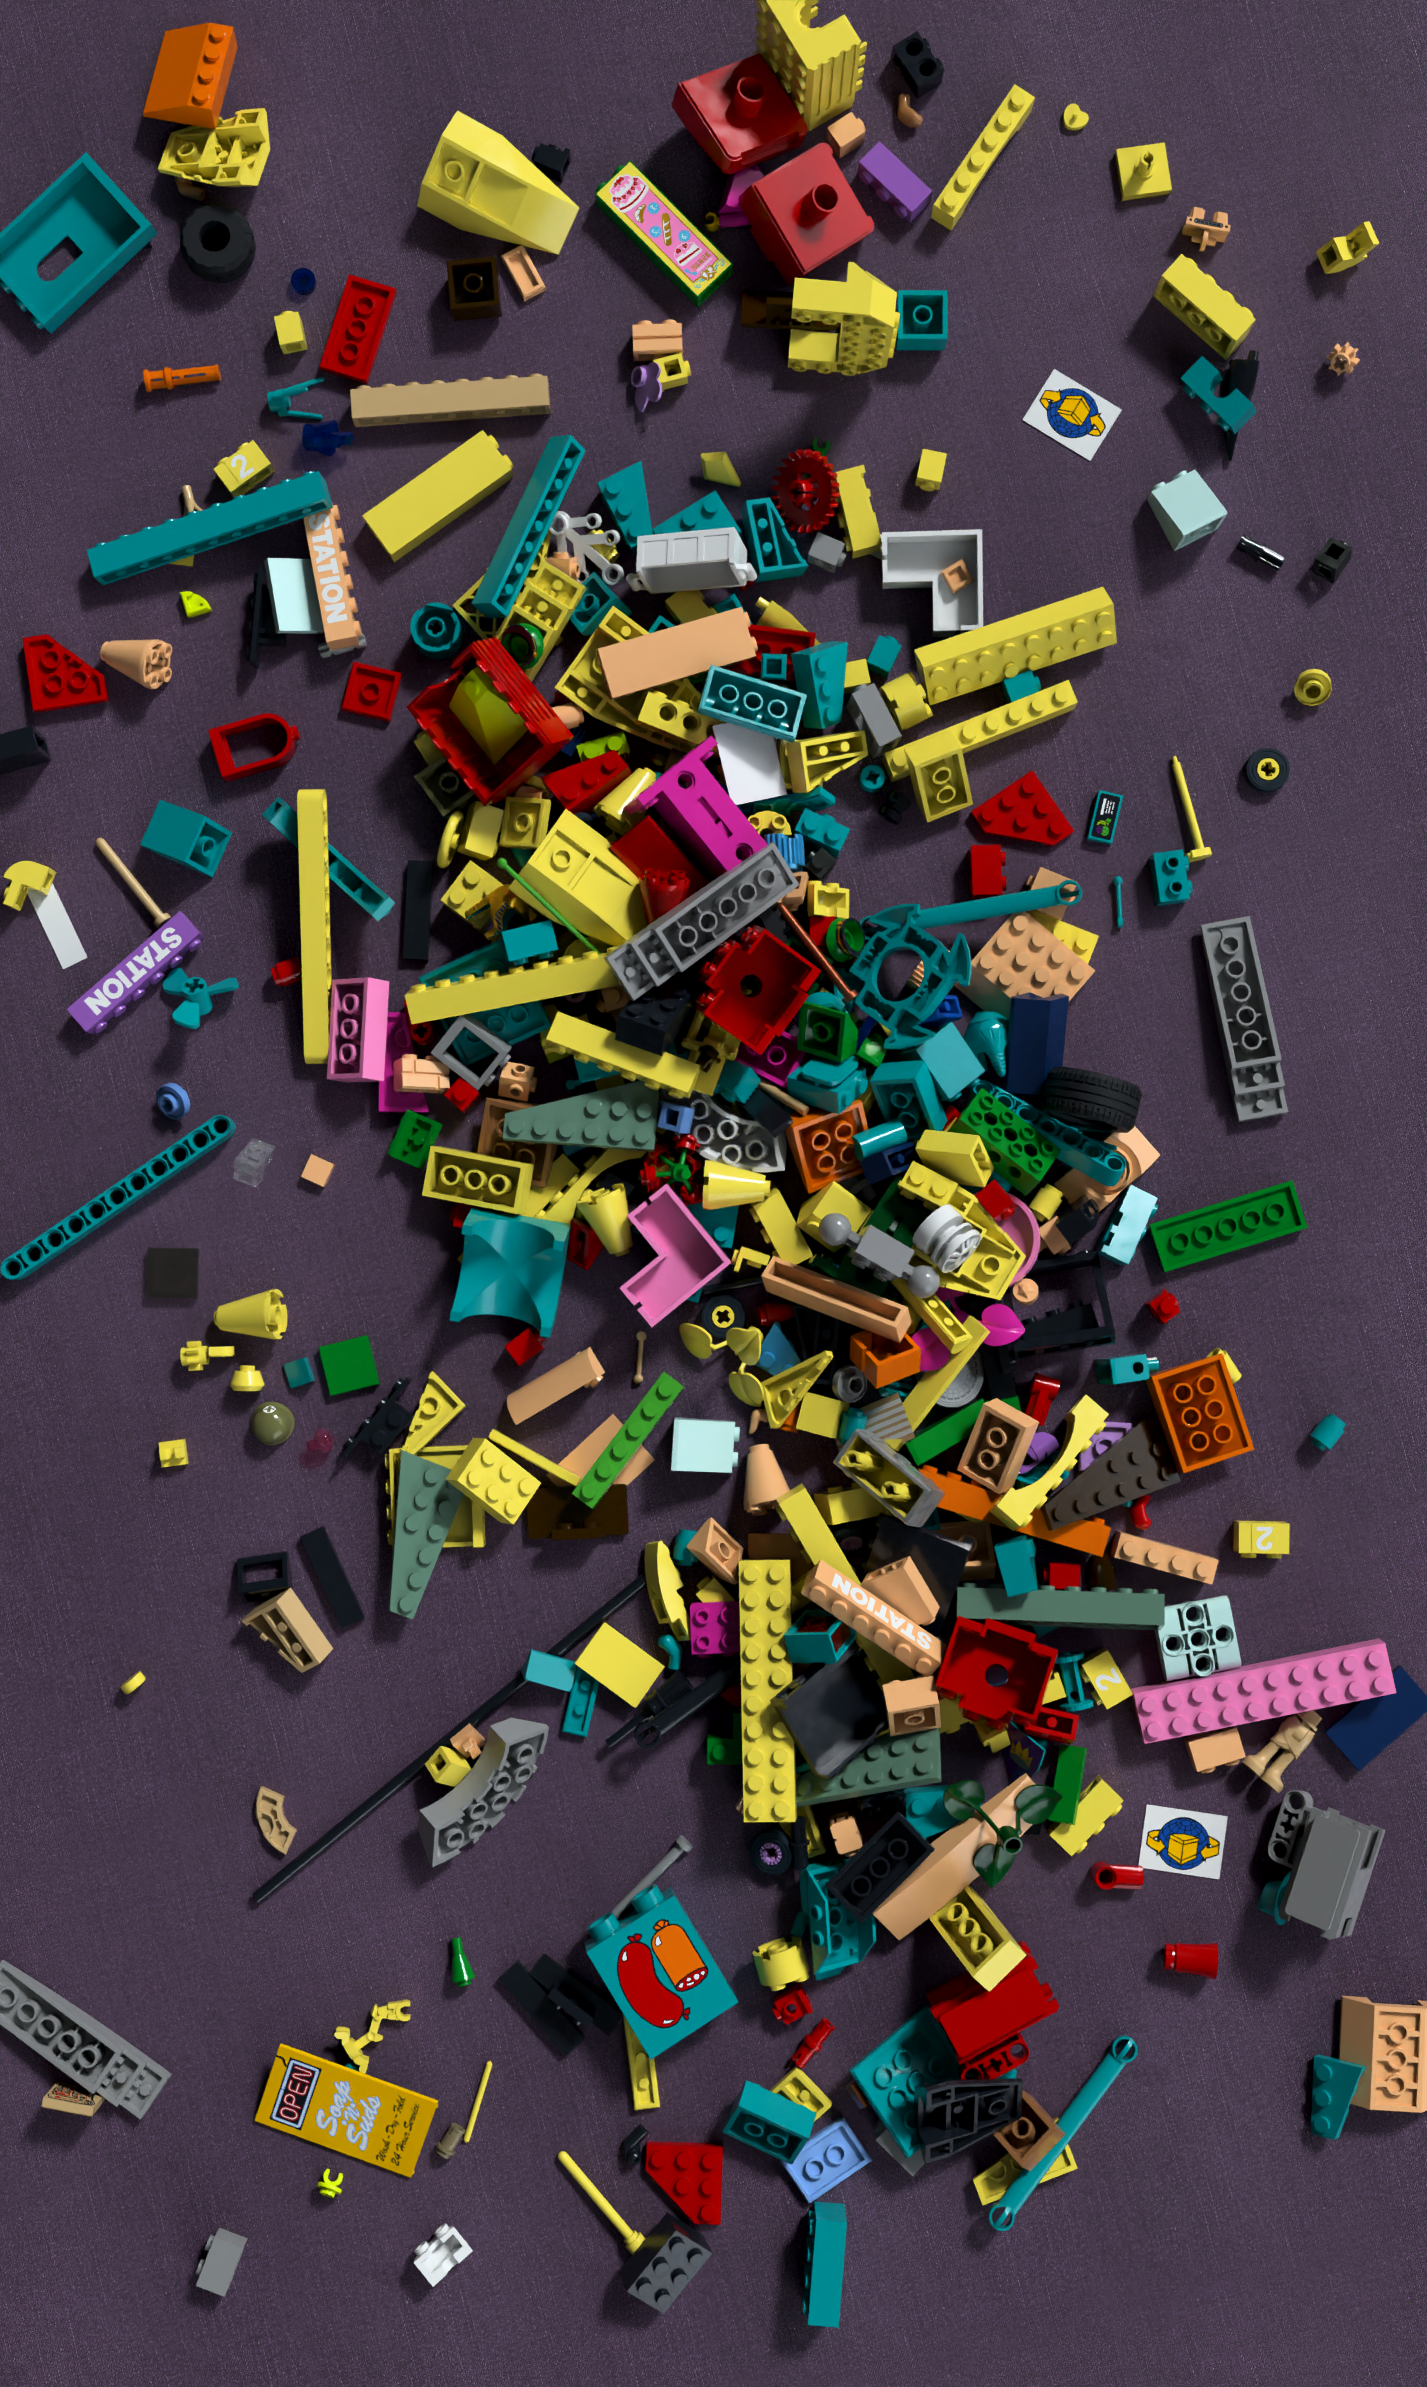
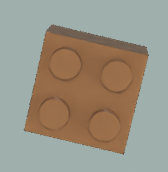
M1022 2090L1021 2118L992 2134L1021 2167L1031 2171L1066 2133L1032 2095Z

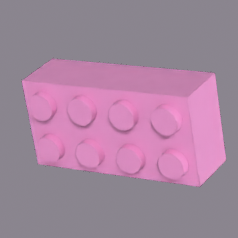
M369 977L332 980L327 1079L342 1082L384 1081L389 981Z

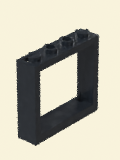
M1083 1250L1076 1255L1066 1256L1060 1254L1052 1257V1259H1036L1031 1270L1023 1278L1092 1266L1105 1326L1021 1341L1018 1338L1011 1342L1015 1360L1115 1343L1116 1334L1098 1251ZM1008 1287L1002 1297L1003 1303L1014 1312L1010 1288Z

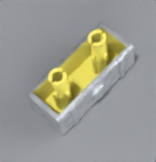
M857 1428L833 1461L845 1475L852 1478L890 1510L895 1517H898L908 1526L922 1527L945 1495V1492L935 1485L934 1481L924 1476L905 1457L895 1452L888 1446V1443L878 1438L871 1431Z

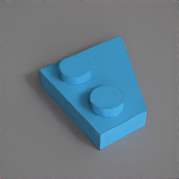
M777 1321L774 1322L761 1344L760 1358L755 1364L773 1376L804 1361L802 1355L797 1353L793 1342L786 1338L780 1329L781 1325Z

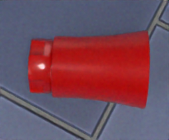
M1165 1943L1163 1967L1167 1970L1174 1969V1972L1200 1975L1216 1980L1217 1943H1175V1945Z

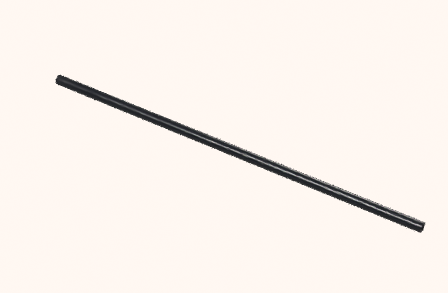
M645 1572L546 1653L561 1657L647 1586ZM521 1672L253 1892L254 1899L258 1903L264 1901L426 1768L425 1763L440 1746L450 1748L452 1746L450 1739L469 1723L476 1727L530 1681L525 1680Z

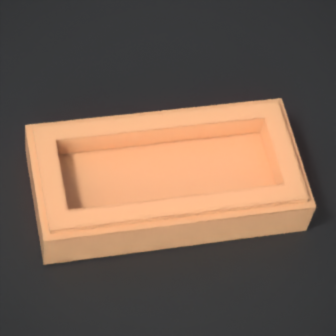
M523 244L501 255V259L524 302L546 291V287Z

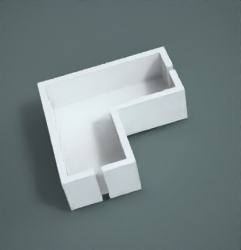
M982 529L882 532L883 589L932 588L933 637H953L956 631H960V634L983 627ZM963 559L975 581L957 593L952 594L941 575V571Z

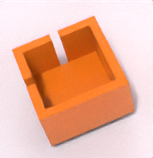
M864 1330L850 1336L849 1359L861 1372L864 1371V1376L876 1389L920 1372L921 1348L907 1333H905L900 1343L874 1333L873 1350V1332Z

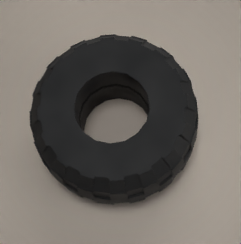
M207 204L194 210L183 222L179 235V244L182 255L193 273L207 282L224 284L237 280V278L248 271L255 258L256 243L249 223L238 210L226 206V204ZM217 236L230 238L228 245L223 250L217 252L206 250V246L212 238Z

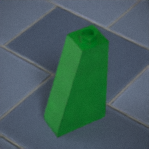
M978 1398L915 1433V1438L906 1441L904 1444L913 1463L919 1466L970 1436L983 1403L989 1400L984 1402L983 1398Z

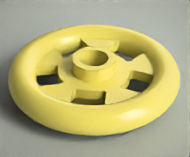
M461 811L452 813L444 829L437 854V864L440 868H446L451 863L457 850L464 824V815Z

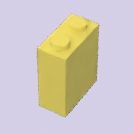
M925 1129L921 1139L916 1144V1151L926 1168L960 1185L985 1187L994 1169L979 1135Z

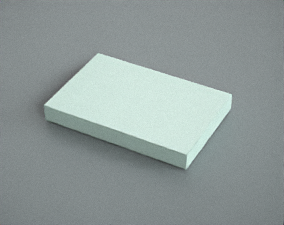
M267 558L264 563L276 633L322 634L324 627L311 559Z

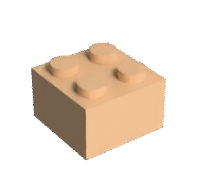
M917 1676L912 1680L906 1681L894 1680L882 1685L890 1736L941 1728L940 1706L933 1676Z

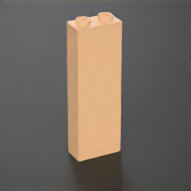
M742 607L597 649L596 656L610 701L706 673L710 665L723 668L753 659L756 656L755 652L758 651L754 636L750 637L748 627L751 626L748 613H743Z

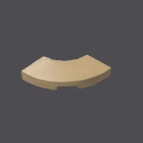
M261 1786L256 1801V1816L265 1839L276 1850L286 1855L297 1829L290 1825L284 1816L283 1802L285 1796Z

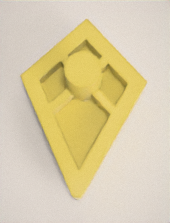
M726 451L701 453L704 479L735 487L741 486V481Z

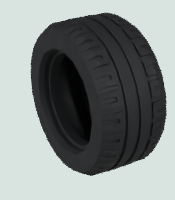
M1054 1067L1048 1072L1042 1095L1043 1098L1040 1103L1042 1111L1047 1115L1081 1126L1110 1132L1128 1133L1134 1128L1140 1106L1139 1102H1141L1142 1093L1138 1086L1119 1078L1077 1068Z

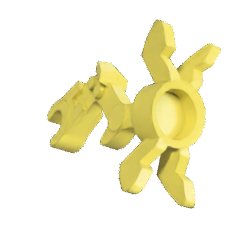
M410 2000L388 2002V2005L381 2007L375 2004L371 2010L373 2019L370 2030L357 2040L350 2038V2028L341 2026L336 2028L334 2036L337 2039H342V2045L346 2053L355 2064L360 2065L358 2070L361 2073H366L369 2064V2056L363 2055L361 2048L371 2041L377 2042L383 2039V2035L377 2034L381 2019L410 2020L411 2014H403L401 2012L402 2007L411 2005Z

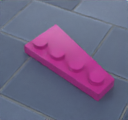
M388 1012L384 1081H379L378 1112L405 1113L409 1109L415 1113H429L424 1093L394 1090V1061L401 1059L402 1055L414 1054L405 1012Z

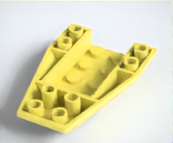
M460 111L455 113L441 135L421 183L417 204L418 207L460 230L557 255L560 254L580 209L577 204L503 135Z
M565 809L518 875L578 932L610 946H620L647 927L639 879L610 849L611 844L606 838ZM516 879L513 880L508 887L511 892L549 920L563 925Z

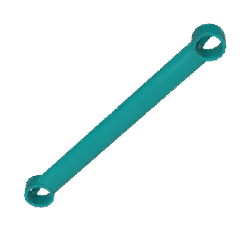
M1066 880L1056 886L920 910L921 916L916 918L915 925L921 929H929L1058 905L1072 907L1081 901L1083 892L1077 882ZM1068 884H1073L1079 889L1073 892L1060 893L1061 889ZM1078 896L1074 901L1066 902L1061 899ZM871 916L864 917L860 921L862 928ZM881 926L863 928L864 934L878 931L882 933L886 930ZM865 936V940H868V941L872 938V937Z
M1119 2035L1113 2039L1111 2050L1057 2122L1058 2126L1066 2134L1031 2171L1023 2168L1001 2200L990 2207L988 2217L994 2229L1006 2231L1013 2226L1017 2212L1124 2066L1136 2058L1138 2048L1131 2037ZM1127 2039L1128 2042L1123 2050L1116 2055L1115 2046L1117 2042ZM1133 2045L1132 2054L1129 2057L1123 2058ZM1005 2207L1002 2215L994 2223L992 2221L993 2211L996 2208ZM1009 2212H1011L1009 2222L1005 2225L1000 2226L1008 2216Z

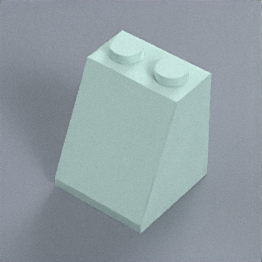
M1196 470L1189 473L1182 471L1173 477V481L1167 484L1161 482L1155 485L1147 499L1174 551L1217 530L1228 514Z
M675 1417L671 1470L732 1473V1467H737L738 1452H733L734 1442H739L740 1427H735V1421Z

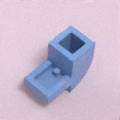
M659 1099L657 1125L667 1130L689 1134L695 1108Z

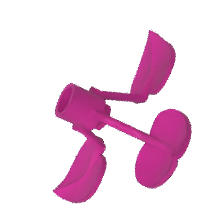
M939 1286L935 1294L942 1302L950 1299L955 1311L953 1315L963 1325L969 1315L959 1310L954 1297L962 1296L965 1292ZM1003 1304L988 1306L982 1312V1321L978 1320L990 1331L983 1341L990 1346L1009 1344L1025 1333V1328L1016 1314ZM930 1328L921 1329L913 1335L912 1340L921 1348L920 1371L937 1370L947 1363L950 1351Z

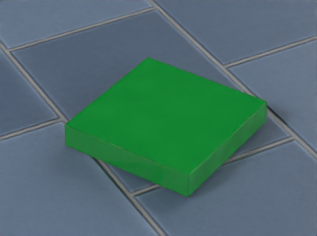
M369 1335L319 1347L330 1396L380 1384Z

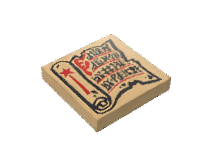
M56 2082L43 2097L42 2107L91 2117L104 2102L105 2098L97 2092L92 2094L83 2086Z

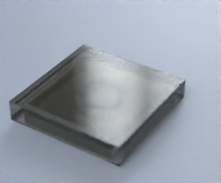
M148 1247L146 1297L198 1298L200 1249Z

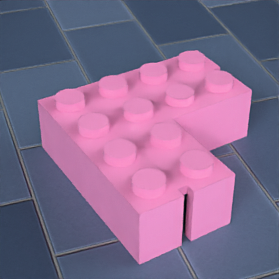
M667 1183L649 1197L653 1203L649 1205L644 1201L627 1215L659 1255L620 1287L621 1291L633 1305H636L638 1302L643 1305L637 1310L651 1327L656 1325L732 1263Z

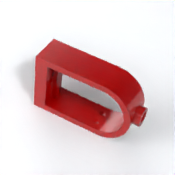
M271 713L260 714L208 730L221 776L226 782L283 766L293 757L297 745L296 741L301 740L296 725L290 727L282 717ZM268 724H276L286 729L287 743L281 753L271 758L235 768L226 737Z

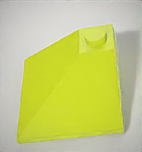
M476 667L458 685L449 707L492 763L496 765L528 730L523 725L525 721L519 713L515 714L507 705L509 701L503 693L499 694L492 686L493 680L487 673H482Z

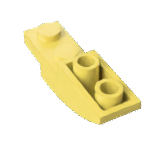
M662 1540L649 1542L645 1546V1576L654 1613L659 1624L669 1623L678 1641L691 1640L690 1617L686 1612L682 1597L676 1591L684 1586L680 1579V1572L674 1566L670 1558L669 1549L663 1544Z

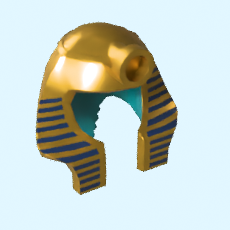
M511 884L498 887L465 912L466 919H469L491 908V917L495 926L484 935L492 942L501 939L499 933L508 930L509 922L514 915L519 914L523 919H529L531 923L540 920L544 916L508 889Z

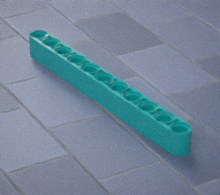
M224 1115L212 1117L6 1258L1 1264L2 1275L10 1280L26 1278L232 1137L236 1131L235 1122ZM225 1120L228 1128L224 1133H219L217 1125L220 1121ZM204 1134L207 1137V1143L204 1147L199 1148L196 1140L200 1135ZM183 1148L186 1151V1158L179 1162L176 1159V1153L179 1149ZM159 1163H163L166 1167L165 1173L161 1176H158L155 1172V1168ZM139 1177H142L145 1181V1185L141 1190H137L135 1187V1181ZM118 1191L124 1194V1200L120 1204H116L114 1201V1196ZM100 1205L103 1208V1214L97 1219L93 1211L96 1206ZM79 1219L82 1222V1229L76 1233L73 1229V1223ZM58 1233L62 1241L59 1246L55 1247L52 1243V1238ZM35 1248H38L41 1252V1256L37 1261L32 1259V1251ZM14 1262H17L20 1266V1271L17 1275H13L11 1272V1266Z

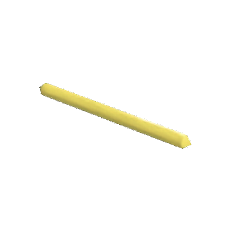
M491 2060L486 2063L464 2135L463 2140L465 2143L470 2141L492 2068Z

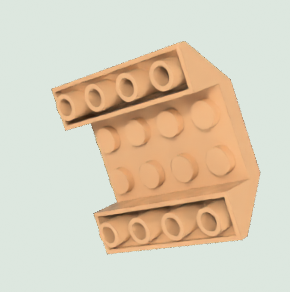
M1341 1996L1338 2059L1366 2066L1357 2084L1356 2094L1352 2097L1350 2104L1369 2110L1417 2113L1427 2111V2001L1417 2000L1416 2006L1372 2003L1367 1997Z

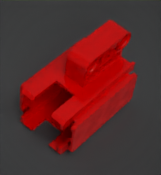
M1024 1941L1017 1943L1026 1956L990 1992L966 1970L925 1993L932 2005L930 2010L937 2023H942L951 2043L957 2051L954 2055L960 2064L958 2072L961 2079H996L1026 2062L1029 2057V2049L1020 2031L1058 2011L1059 2004L1056 1998L1051 1999L1053 1992L1048 1982L1040 1985L1033 1972L1039 1967L1027 1943ZM1021 2045L1022 2049L1019 2053L1015 2054L1010 2052L1011 2047ZM994 2058L997 2061V2063L994 2065L992 2064V2062H990V2059ZM980 2064H983L985 2071L982 2072ZM973 2069L977 2071L976 2076L973 2078L965 2077L968 2070Z

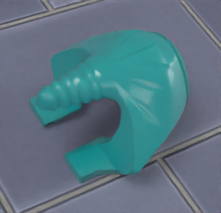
M978 1011L968 1023L964 1040L985 1071L988 1070L982 1052L989 1056L994 1070H996L1000 1077H1003L1006 1073L1009 1020L1000 1013Z

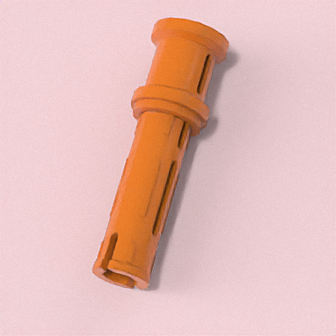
M218 364L172 370L169 367H164V370L158 371L143 370L144 383L148 393L152 392V389L167 388L172 390L175 388V385L215 380L221 381ZM199 373H205V374H206V375H204V376L187 377V378L185 377V375H191V374H199ZM174 376H180V378L174 379ZM163 378L162 381H153V379Z

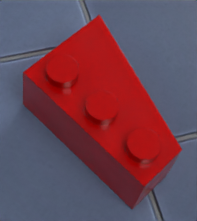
M612 750L540 778L545 788L550 792L551 797L563 811L567 809L572 814L580 812L591 814L594 807L632 773L619 754Z

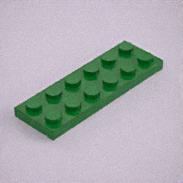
M1293 1180L1148 1224L1163 1272L1308 1228Z

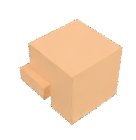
M1039 867L1035 877L1032 875L1028 876L1025 886L1029 887L1028 890L1056 886L1063 881L1071 879ZM1073 884L1065 885L1060 893L1073 892L1076 886ZM1075 897L1061 899L1066 902L1074 901ZM1058 905L1034 911L1057 920H1062L1067 906Z

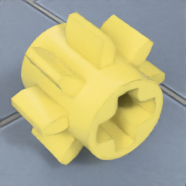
M201 1341L187 1342V1347H182L180 1351L182 1366H188L189 1371L203 1370V1365L209 1364L208 1346H202Z

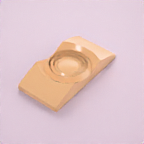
M1135 1126L1128 1133L1110 1132L1101 1141L1117 1146V1150L1112 1151L1121 1155L1126 1161V1168L1115 1186L1103 1185L1073 1167L1053 1185L1063 1193V1196L1070 1204L1085 1194L1089 1200L1093 1199L1097 1203L1101 1211L1124 1188L1142 1175L1156 1161L1160 1154Z

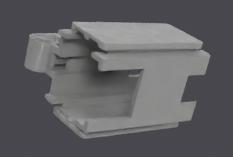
M1292 1790L1283 1799L1268 1845V1854L1272 1860L1292 1868L1278 1914L1283 1920L1289 1921L1290 1916L1322 1929L1320 1936L1329 1940L1337 1939L1340 1935L1343 1936L1342 1938L1351 1936L1385 1834V1829L1375 1825L1370 1827L1339 1815L1340 1811L1328 1807L1327 1811L1313 1807V1799L1308 1792ZM1297 1795L1301 1796L1303 1800V1805L1300 1809L1296 1808L1294 1804V1799ZM1288 1822H1291L1294 1830H1290V1827L1287 1826ZM1280 1844H1284L1287 1848L1285 1857L1280 1856L1278 1852Z

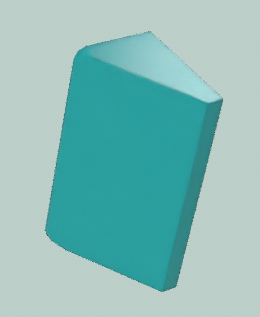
M531 1649L521 1672L525 1680L570 1692L577 1665L574 1664L575 1661Z

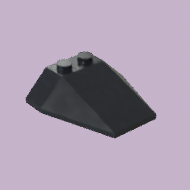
M1021 2078L938 2079L915 2086L914 2124L925 2164L950 2157L1019 2120L1022 2111L1023 2082Z

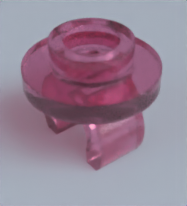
M320 1428L315 1433V1439L305 1443L309 1452L319 1448L323 1453H328L332 1450L334 1439L329 1431Z

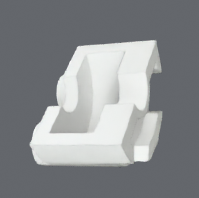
M446 2223L435 2231V2237L429 2243L426 2241L422 2242L414 2251L417 2255L414 2264L432 2287L444 2278L454 2265L460 2263L473 2251L454 2226L449 2227Z

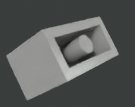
M222 2228L218 2229L215 2236L210 2235L204 2249L208 2252L206 2260L201 2259L195 2275L199 2276L196 2286L225 2297L248 2238Z

